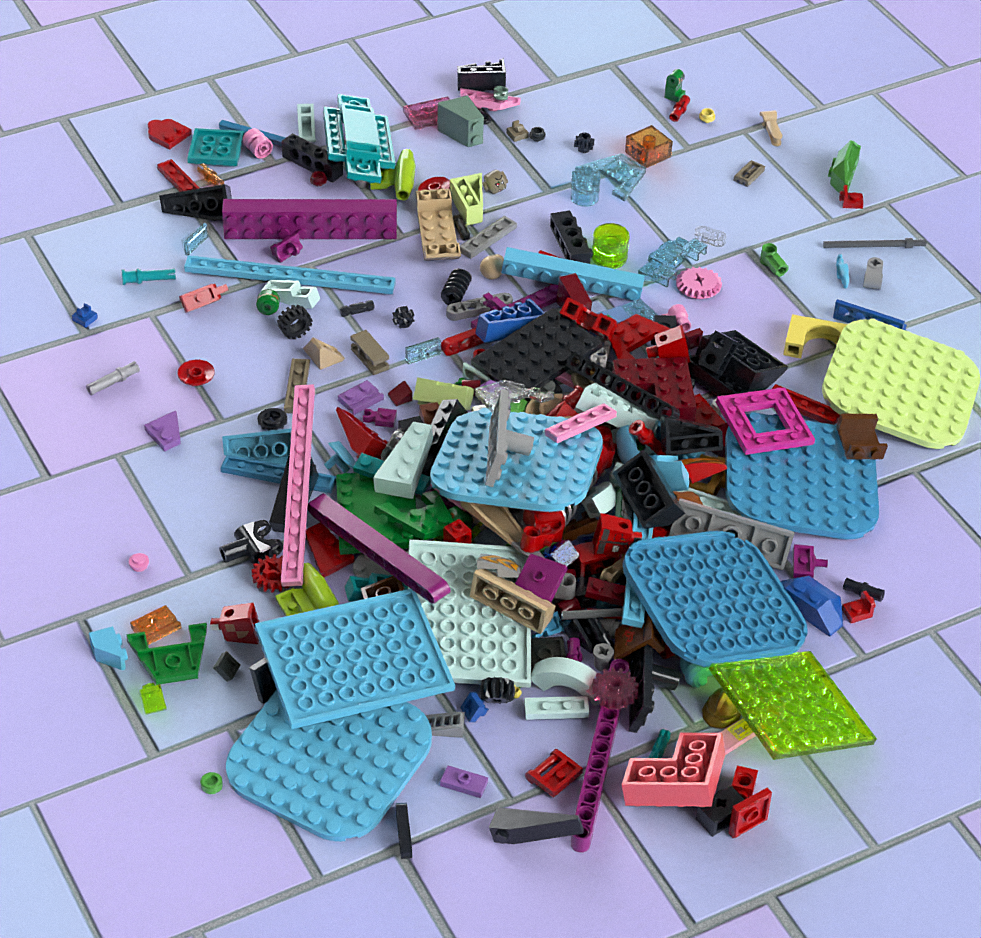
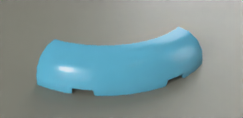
M629 425L621 427L616 433V445L622 464H625L640 452L637 450L635 435L629 432ZM655 460L672 491L688 490L689 473L682 461L665 462Z

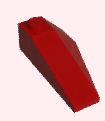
M337 407L336 412L351 449L357 453L356 457L359 458L361 453L381 459V453L388 444V441L380 438L378 433L366 427V424L353 414Z

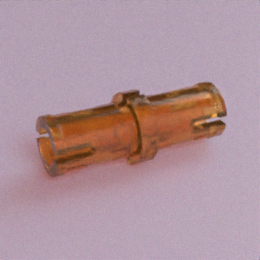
M205 163L200 164L203 169L198 166L197 171L204 176L208 183L210 182L213 186L219 183L221 185L224 184V181L217 176V173L211 170Z

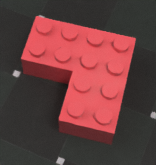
M680 733L673 758H630L622 782L625 806L712 807L725 757L723 734Z

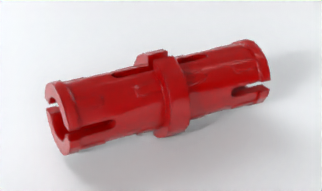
M682 95L679 102L674 105V110L669 116L673 122H677L680 116L686 112V107L690 102L689 96Z

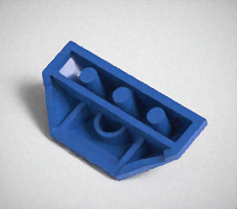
M810 576L780 581L807 622L829 637L843 626L841 597Z

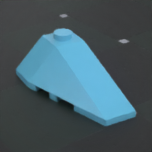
M292 428L222 436L224 455L286 466L290 454Z

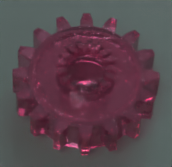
M612 667L610 672L603 669V675L597 673L596 679H593L592 694H595L594 700H598L601 706L603 705L608 709L619 710L627 708L629 704L634 703V698L638 697L639 684L636 683V677H630L631 672L629 671L623 673L622 668L619 671H615L614 667Z

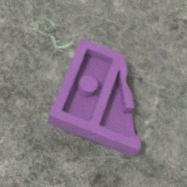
M176 411L144 425L145 431L164 452L181 444Z

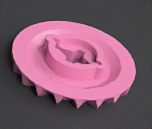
M692 266L691 269L686 268L685 271H681L677 275L676 286L681 293L688 297L705 299L718 294L721 290L722 282L721 277H718V273H713V270L702 269L700 266L694 268Z

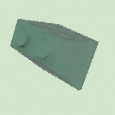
M468 95L438 102L437 129L439 132L466 147L483 144L484 117Z

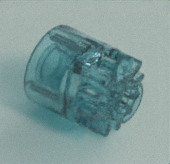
M581 166L580 169L575 168V171H572L570 198L576 205L592 206L599 201L601 176L599 171L596 172L597 168Z

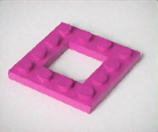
M785 387L718 396L716 399L717 406L745 455L814 445L815 438ZM774 408L786 429L756 434L745 412Z

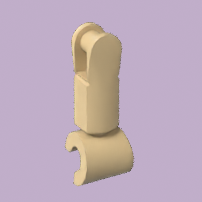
M776 110L760 112L759 115L763 117L762 126H766L772 145L780 146L782 133L777 124Z
M622 554L621 559L612 566L602 571L600 575L601 580L615 583L624 574L623 559L625 554Z

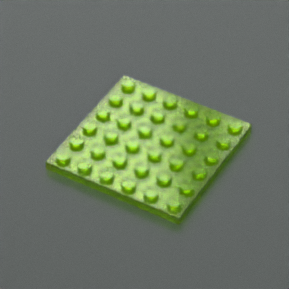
M811 651L725 663H712L709 667L712 675L773 760L874 745L877 740Z

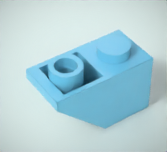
M113 626L90 632V646L95 660L108 666L125 670V661L128 660L125 648H121V636L119 633H115Z

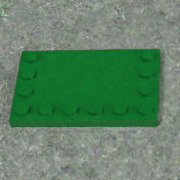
M359 473L336 475L338 504L401 549L409 548V540H419L418 537L405 531L400 523H391L384 514L377 515L374 513L375 505L390 502L401 513L416 509L415 493L413 499L375 492L373 478ZM339 536L340 555L361 553Z

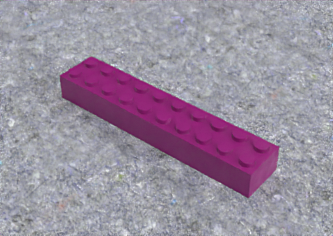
M223 199L224 239H283L295 232L299 233V239H397V199Z

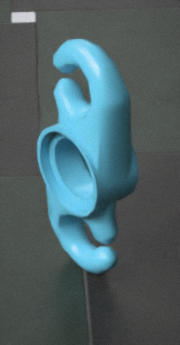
M838 254L836 260L837 278L841 279L843 288L846 289L849 284L848 264L844 263L842 254Z

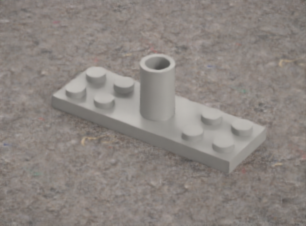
M501 389L490 418L485 485L490 487L494 486L495 480L499 481L502 472V469H500L501 464L505 465L508 456L506 451L529 456L534 443V437L506 430L510 415L511 399H508L509 391Z
M681 498L679 499V503L686 514L672 523L669 536L709 531L730 532L735 534V538H739L744 542L748 540L756 546L771 567L784 570L795 532Z

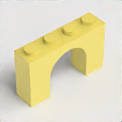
M792 314L783 355L801 358L804 345L809 340L816 338L827 339L837 345L843 328L848 324Z

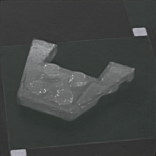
M507 380L475 388V396L492 413L501 389L509 391L508 399H511V403H519L525 398H531L539 403L554 400L553 391L542 393L540 388L526 389L524 384Z

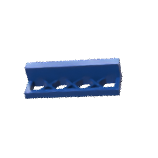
M839 299L835 302L834 319L846 323L857 320L876 319L906 331L907 324H904L905 321Z

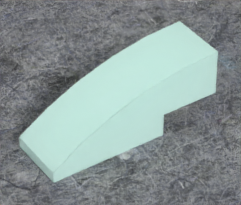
M297 104L299 137L309 142H316L314 104Z
M269 280L262 289L276 291L279 294L280 302L295 305V307L300 305L304 308L312 309L320 299L316 287H303L299 281Z

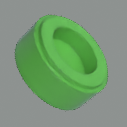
M209 772L201 778V789L207 794L218 793L223 787L222 777L218 773Z

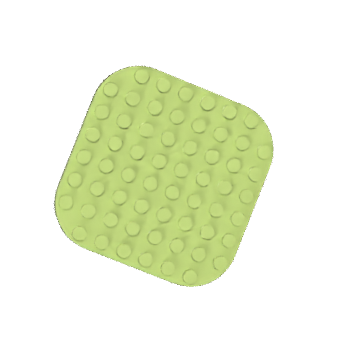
M876 319L857 320L846 325L840 334L822 384V394L824 399L831 403L830 407L838 414H877L878 422L875 429L924 447L944 449L945 446L956 445L964 436L980 384V373L975 363L961 350L877 321Z

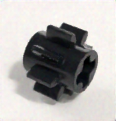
M580 133L579 136H576V140H574V147H578V151L581 153H588L590 150H593L595 139L591 138L589 133Z
M407 306L398 307L392 313L394 325L398 324L400 328H407L411 326L412 322H415L413 318L415 316L412 309L409 310Z

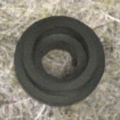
M534 127L531 129L529 137L539 142L545 139L546 133L543 128Z

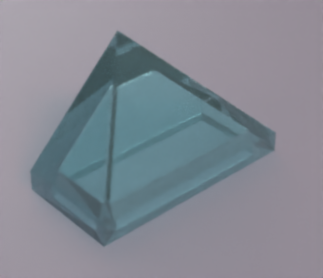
M203 223L181 239L186 256L190 255L208 238L206 223Z

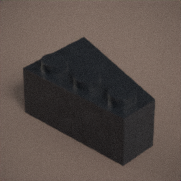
M504 58L499 59L497 63L486 61L485 65L477 66L474 63L457 66L458 91H460V88L484 92L486 90L494 91L495 86L506 87Z

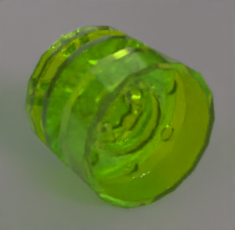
M616 223L599 225L593 233V262L598 266L612 269L622 267L628 259L630 240L628 230Z

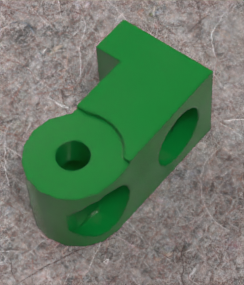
M675 69L667 76L664 98L679 102L681 96L685 95L686 91L682 90V81L685 79L682 70Z

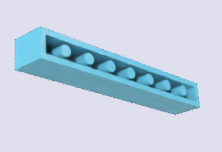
M510 247L506 248L501 272L507 275L557 285L560 276L576 273L586 291L640 302L645 275Z

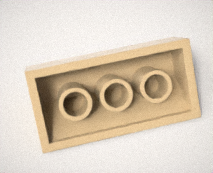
M477 569L474 572L470 591L471 598L542 634L553 618L555 605L551 604L548 600L534 595L531 591L517 586L512 581L497 577L495 572L487 569Z

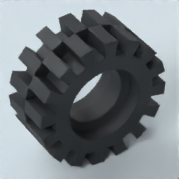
M291 305V309L287 307V311L283 310L281 312L282 315L278 316L279 320H277V323L284 336L288 339H296V336L301 338V334L306 335L305 331L310 330L309 326L312 327L311 322H313L307 310L300 305L296 307Z

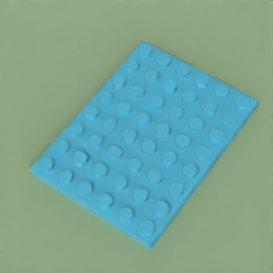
M412 589L255 623V631L291 729L455 690V683L417 593Z

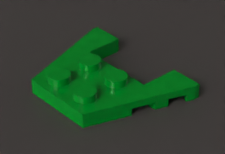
M437 490L422 493L421 501L427 505L423 508L401 513L390 502L375 505L374 509L375 514L381 515L382 513L388 517L387 520L391 523H400L405 531L421 540L442 536L443 527L454 522Z
M207 622L188 625L191 642L148 648L145 632L126 634L127 642L156 685L198 679L207 634Z

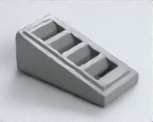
M465 712L425 715L429 723H432V736L463 738Z

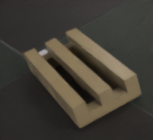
M751 160L734 176L733 181L737 182L739 180L740 184L745 183V186L748 187L765 171V166Z

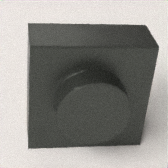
M226 651L220 655L213 669L228 682L233 679L241 664Z

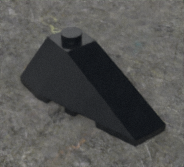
M226 184L159 195L163 213L212 221L223 220V199H232L230 186Z

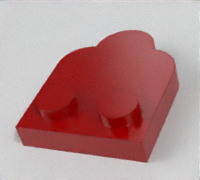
M164 119L162 121L151 120L148 123L149 139L169 150L192 135L190 128L172 119Z

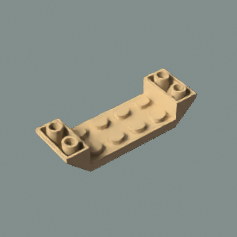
M450 189L416 191L418 223L424 261L459 259L461 252L459 243L456 240Z

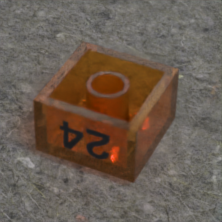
M650 125L626 136L625 152L644 168H648L671 158L673 141L653 125Z

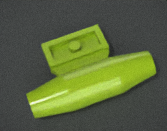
M410 149L401 151L394 169H383L380 167L381 183H370L371 190L388 189L389 186L394 185L396 197L399 200L404 201L409 198L414 186L416 169L414 154Z
M304 563L303 585L301 589L292 588L275 596L285 617L339 605L325 578L310 563Z

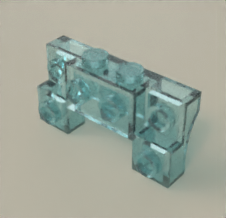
M677 237L674 241L669 239L649 255L648 262L638 270V274L645 275L644 282L653 281L667 288L670 278L673 280L677 279L678 270L676 268L685 262V256L698 261L700 253L703 255L707 254L708 245L694 238L690 241L681 237Z

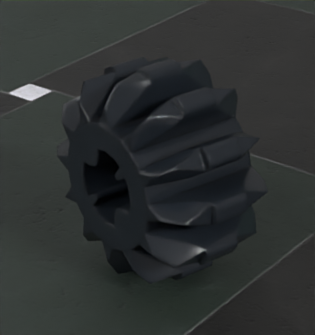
M488 677L481 680V700L493 704L513 701L515 695L514 681L502 677Z

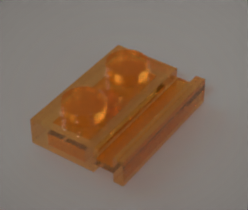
M166 605L130 622L131 629L135 633L145 632L148 645L181 629V622L177 621L176 616Z

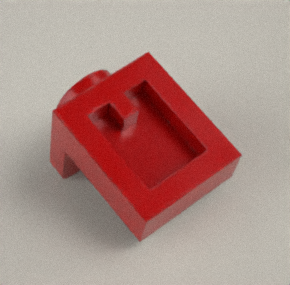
M844 185L843 191L839 193V201H842V208L863 209V193H848L847 185Z
M862 591L860 599L842 604V611L850 623H855L872 618L876 605L873 597H870L867 591Z

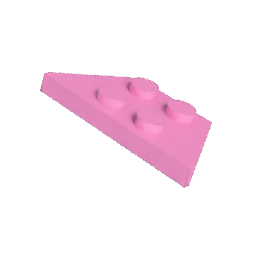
M460 88V96L468 95L478 109L484 107L490 111H498L520 105L521 98L508 96V99L505 101L496 100L493 97V93Z

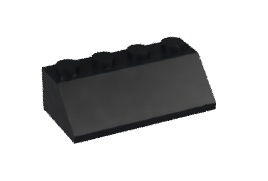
M644 450L612 473L644 529L669 526L686 514L655 460Z

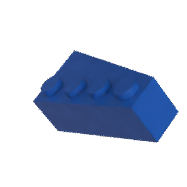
M529 298L523 304L517 302L513 307H502L501 311L495 309L479 314L475 334L484 343L500 341L545 312Z

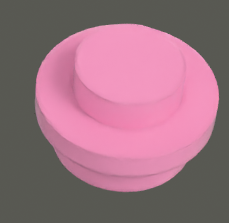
M142 553L134 554L129 558V565L136 572L144 571L149 564L148 556Z

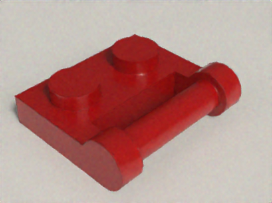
M554 749L550 756L535 769H530L526 772L525 777L528 782L535 783L554 798L583 774V768L560 750ZM555 762L558 763L544 776H541V774L545 772L549 767H551Z

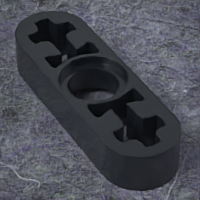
M407 802L396 803L401 859L412 858V842Z

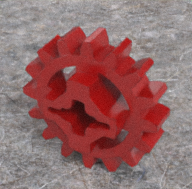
M274 554L272 558H269L266 555L265 560L258 559V564H253L252 577L253 583L257 584V588L263 587L264 592L268 589H271V593H274L275 589L282 592L283 556L276 558V554Z

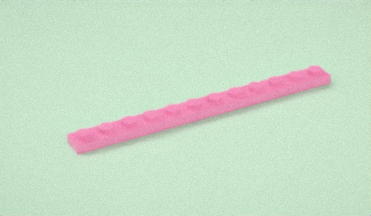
M314 384L296 385L294 388L281 574L282 587L303 585L315 397Z

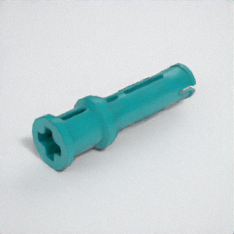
M139 268L134 271L121 269L123 285H126V283L141 284L142 281L176 280L175 268L141 271Z

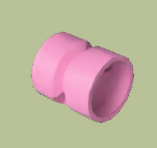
M256 128L250 129L243 136L244 146L257 158H265L271 153L273 144L260 130Z

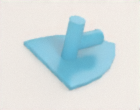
M329 442V446L336 453L324 466L330 470L337 464L344 473L348 472L350 467L353 469L356 461L341 442Z

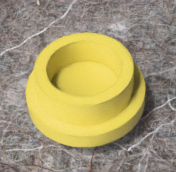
M710 108L702 109L699 114L700 120L705 123L714 121V111Z

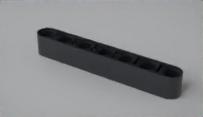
M573 353L567 358V366L570 369L652 415L660 418V414L666 415L667 411L671 409L672 413L670 416L680 417V411L677 407L577 353ZM580 359V364L576 367V361ZM595 367V372L591 375V369ZM610 375V381L606 384L605 380ZM625 384V390L621 392L620 388ZM640 392L641 396L639 400L636 401V395ZM656 401V406L651 409V403Z

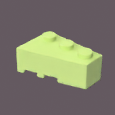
M482 173L450 179L451 198L465 224L473 225L483 222Z
M417 377L413 399L417 400L419 405L438 402L439 406L442 400L458 399L462 406L470 411L474 389L468 386H459Z

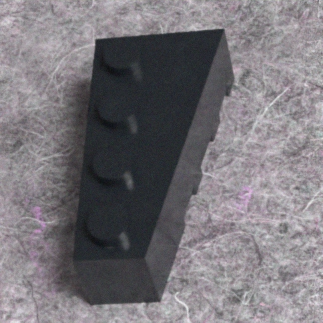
M290 454L269 520L271 528L275 532L284 533ZM312 457L310 460L308 502L319 477Z

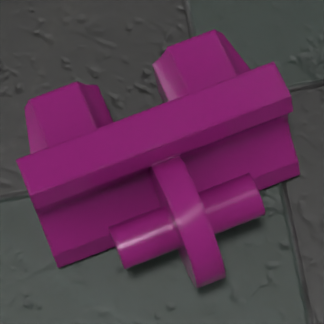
M295 232L290 236L284 237L278 244L270 246L272 255L276 256L277 261L281 263L292 255L297 256L300 250L303 249V246L299 241V233Z

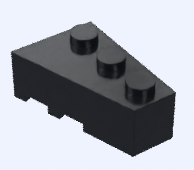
M660 414L662 452L666 455L723 450V435L719 428Z

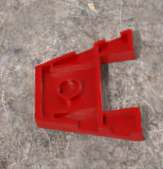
M635 314L618 324L610 343L617 359H635L630 352L654 339L656 334L671 328Z

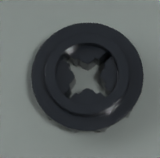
M278 408L265 409L257 417L258 425H261L262 429L267 428L268 431L271 429L277 430L278 428L283 429L288 419L287 414Z

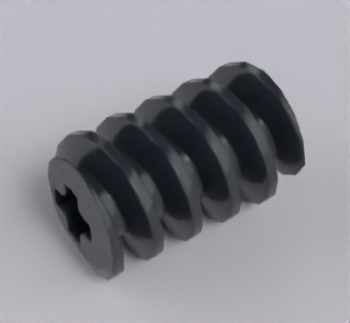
M460 268L451 271L441 291V298L445 304L450 305L462 301L472 280V276L468 271Z

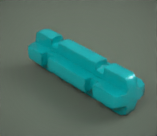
M660 730L659 737L655 741L649 758H661L671 737L669 730Z

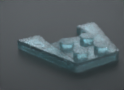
M621 153L576 166V173L586 179L601 173L619 184L618 187L613 189L612 195L625 202L646 174V167Z

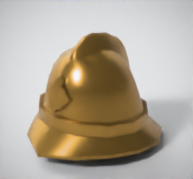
M724 686L715 690L702 708L704 721L710 727L724 729L740 719L742 714L737 693L731 686Z

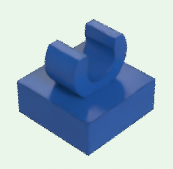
M86 303L83 304L81 309L77 308V312L72 315V321L85 328L98 319L97 313L91 310V306Z
M470 692L460 706L469 722H476L480 716H485L489 710L476 692Z

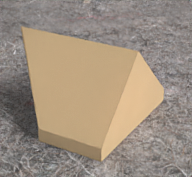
M314 337L303 348L320 370L342 362L345 359L337 348Z

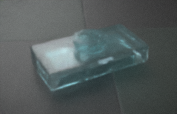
M439 337L405 347V361L408 365L441 355V340Z

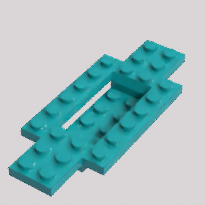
M338 94V108L323 107L328 159L334 162H345L348 179L353 181L362 180L368 183H381L380 167L383 169H394L396 164L388 116L375 114L374 109L370 105V98ZM342 123L345 129L346 145L344 144Z

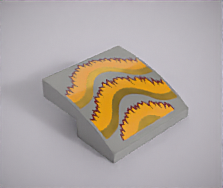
M480 554L477 560V569H497V577H518L521 572L520 565L504 557Z

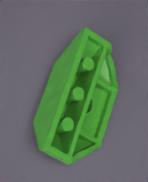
M852 140L838 152L836 158H833L832 166L829 169L830 185L838 193L843 191L844 185H847L849 191L859 161L861 146Z

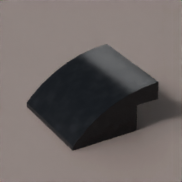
M736 330L721 332L739 342L722 375L698 363L699 355L707 347L710 335L702 336L695 355L689 356L691 362L688 363L690 377L717 397L766 390L788 369L787 365ZM724 339L719 342V348L724 346ZM715 356L711 357L710 364L715 362Z

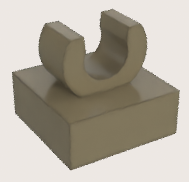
M519 120L513 121L512 126L507 128L506 133L514 142L529 138V132L524 128L523 124H519Z

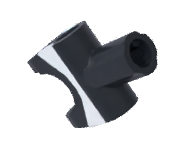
M259 520L238 527L234 532V537L237 541L220 546L219 550L225 563L247 555L252 564H258V559L265 560L266 555L269 558H272L274 554L276 556L279 555L283 550V543L279 539H263L271 531V525L266 520Z

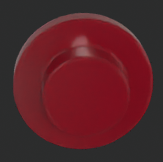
M316 171L312 173L310 182L315 186H322L327 182V177L323 172Z

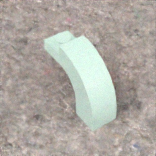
M603 482L598 486L592 487L585 499L581 501L589 517H599L601 513L605 514L616 506V492L611 482Z
M563 657L547 658L536 663L531 672V681L541 690L545 691L553 686H567L576 690L582 696H588V701L594 706L600 704L605 691V687L595 679L597 672L573 659Z

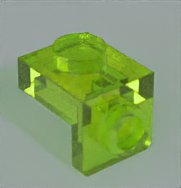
M149 683L142 686L143 689L139 690V697H141L145 715L167 709L160 684Z

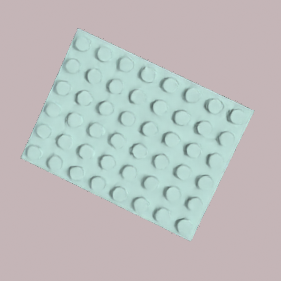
M409 540V554L442 577L448 583L451 590L448 595L435 604H431L419 594L417 596L454 683L481 684V680L488 677H502L514 681L515 687L530 688L531 629L470 597L475 570H477V560L480 554L496 555L509 559L520 565L521 571L528 558L511 546ZM487 569L497 574V569ZM502 577L513 583H516L518 577Z

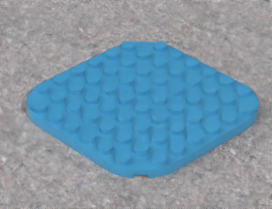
M756 412L746 414L756 434L786 429L779 416ZM804 420L815 438L814 445L748 455L744 454L733 432L728 427L725 436V465L727 466L725 470L726 500L733 511L736 510L742 517L793 532L838 539H858L864 537V534L869 531L872 532L879 518L876 459H847L836 428L837 425Z
M709 531L645 539L631 545L624 556V574L672 653L677 654L688 662L706 668L782 657L794 654L805 642L808 629L803 615L784 589V586L763 554L748 540L744 542L739 538H735V534L725 531Z

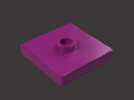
M530 553L515 584L551 603L568 568L566 565Z

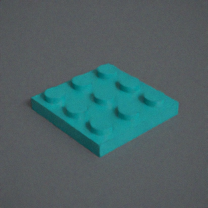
M195 128L187 157L188 163L238 166L244 131Z

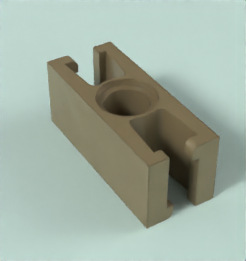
M367 330L350 336L351 341L354 342L351 344V350L373 375L389 370V364L385 362L389 360V355Z

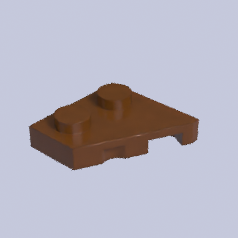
M587 511L581 513L582 519L577 522L576 519H572L565 526L562 540L571 542L580 535L595 532L598 519L595 517L590 518Z

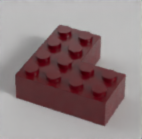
M686 357L613 360V373L677 407L680 411L679 418L695 422L696 402ZM625 384L621 386V392L625 390ZM640 392L637 393L636 400H639L641 396ZM671 409L667 411L666 415H671Z

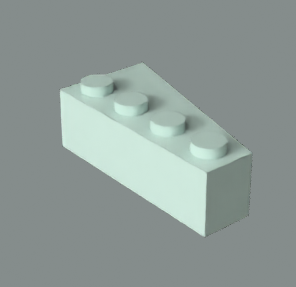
M597 383L585 387L576 405V408L585 412L605 403L617 411L616 417L606 422L616 426L618 429L626 425L630 427L635 420L639 419L644 422L646 428L654 432L660 421V418Z
M418 422L411 424L373 477L375 492L413 499L433 442L432 425Z

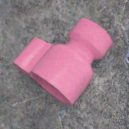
M673 305L668 310V313L662 314L676 316V327L682 325L684 332L690 330L691 323L688 320V313L683 305Z

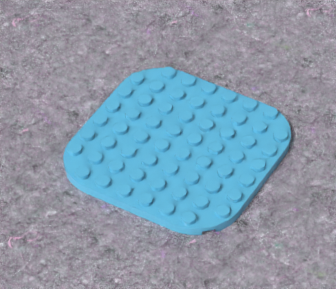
M481 408L478 411L458 416L454 420L430 473L432 487L437 488L440 491V495L452 500L543 512L561 511L571 504L574 506L579 504L586 497L602 452L603 438L599 430L593 427L556 443L545 436V429L568 418L551 417L543 414L534 415L525 412H510L506 430L534 437L533 447L529 456L507 450L505 465L501 464L500 467L502 469L499 481L495 480L494 486L490 487L486 486L485 482L489 426L493 410Z
M276 690L230 749L226 760V773L232 789L239 796L318 837L339 842L356 836L360 838L368 834L379 824L428 755L432 745L431 725L420 709L408 702L291 729L280 696Z

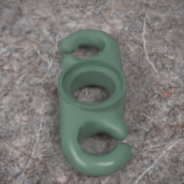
M495 86L493 97L496 100H507L508 88Z

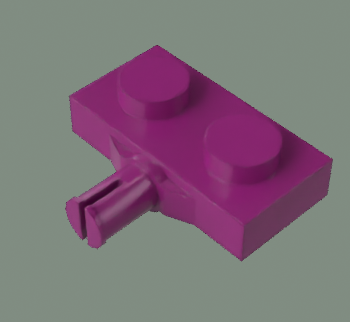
M794 544L793 578L805 576L813 578L815 567L827 568L828 559H816L814 546Z

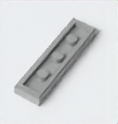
M503 216L460 245L461 254L472 259L516 229L517 223Z

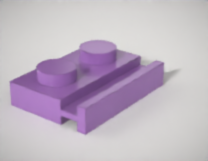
M368 380L338 395V401L345 408L351 410L353 415L384 400V394L379 393V390Z

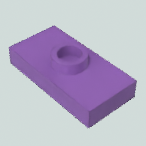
M448 765L441 778L440 786L481 798L488 784V777Z

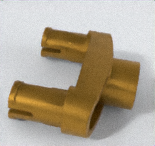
M703 454L700 455V458L721 460L725 464L724 457H713ZM725 470L712 475L708 483L695 482L692 484L690 482L689 487L716 496L721 488H725Z

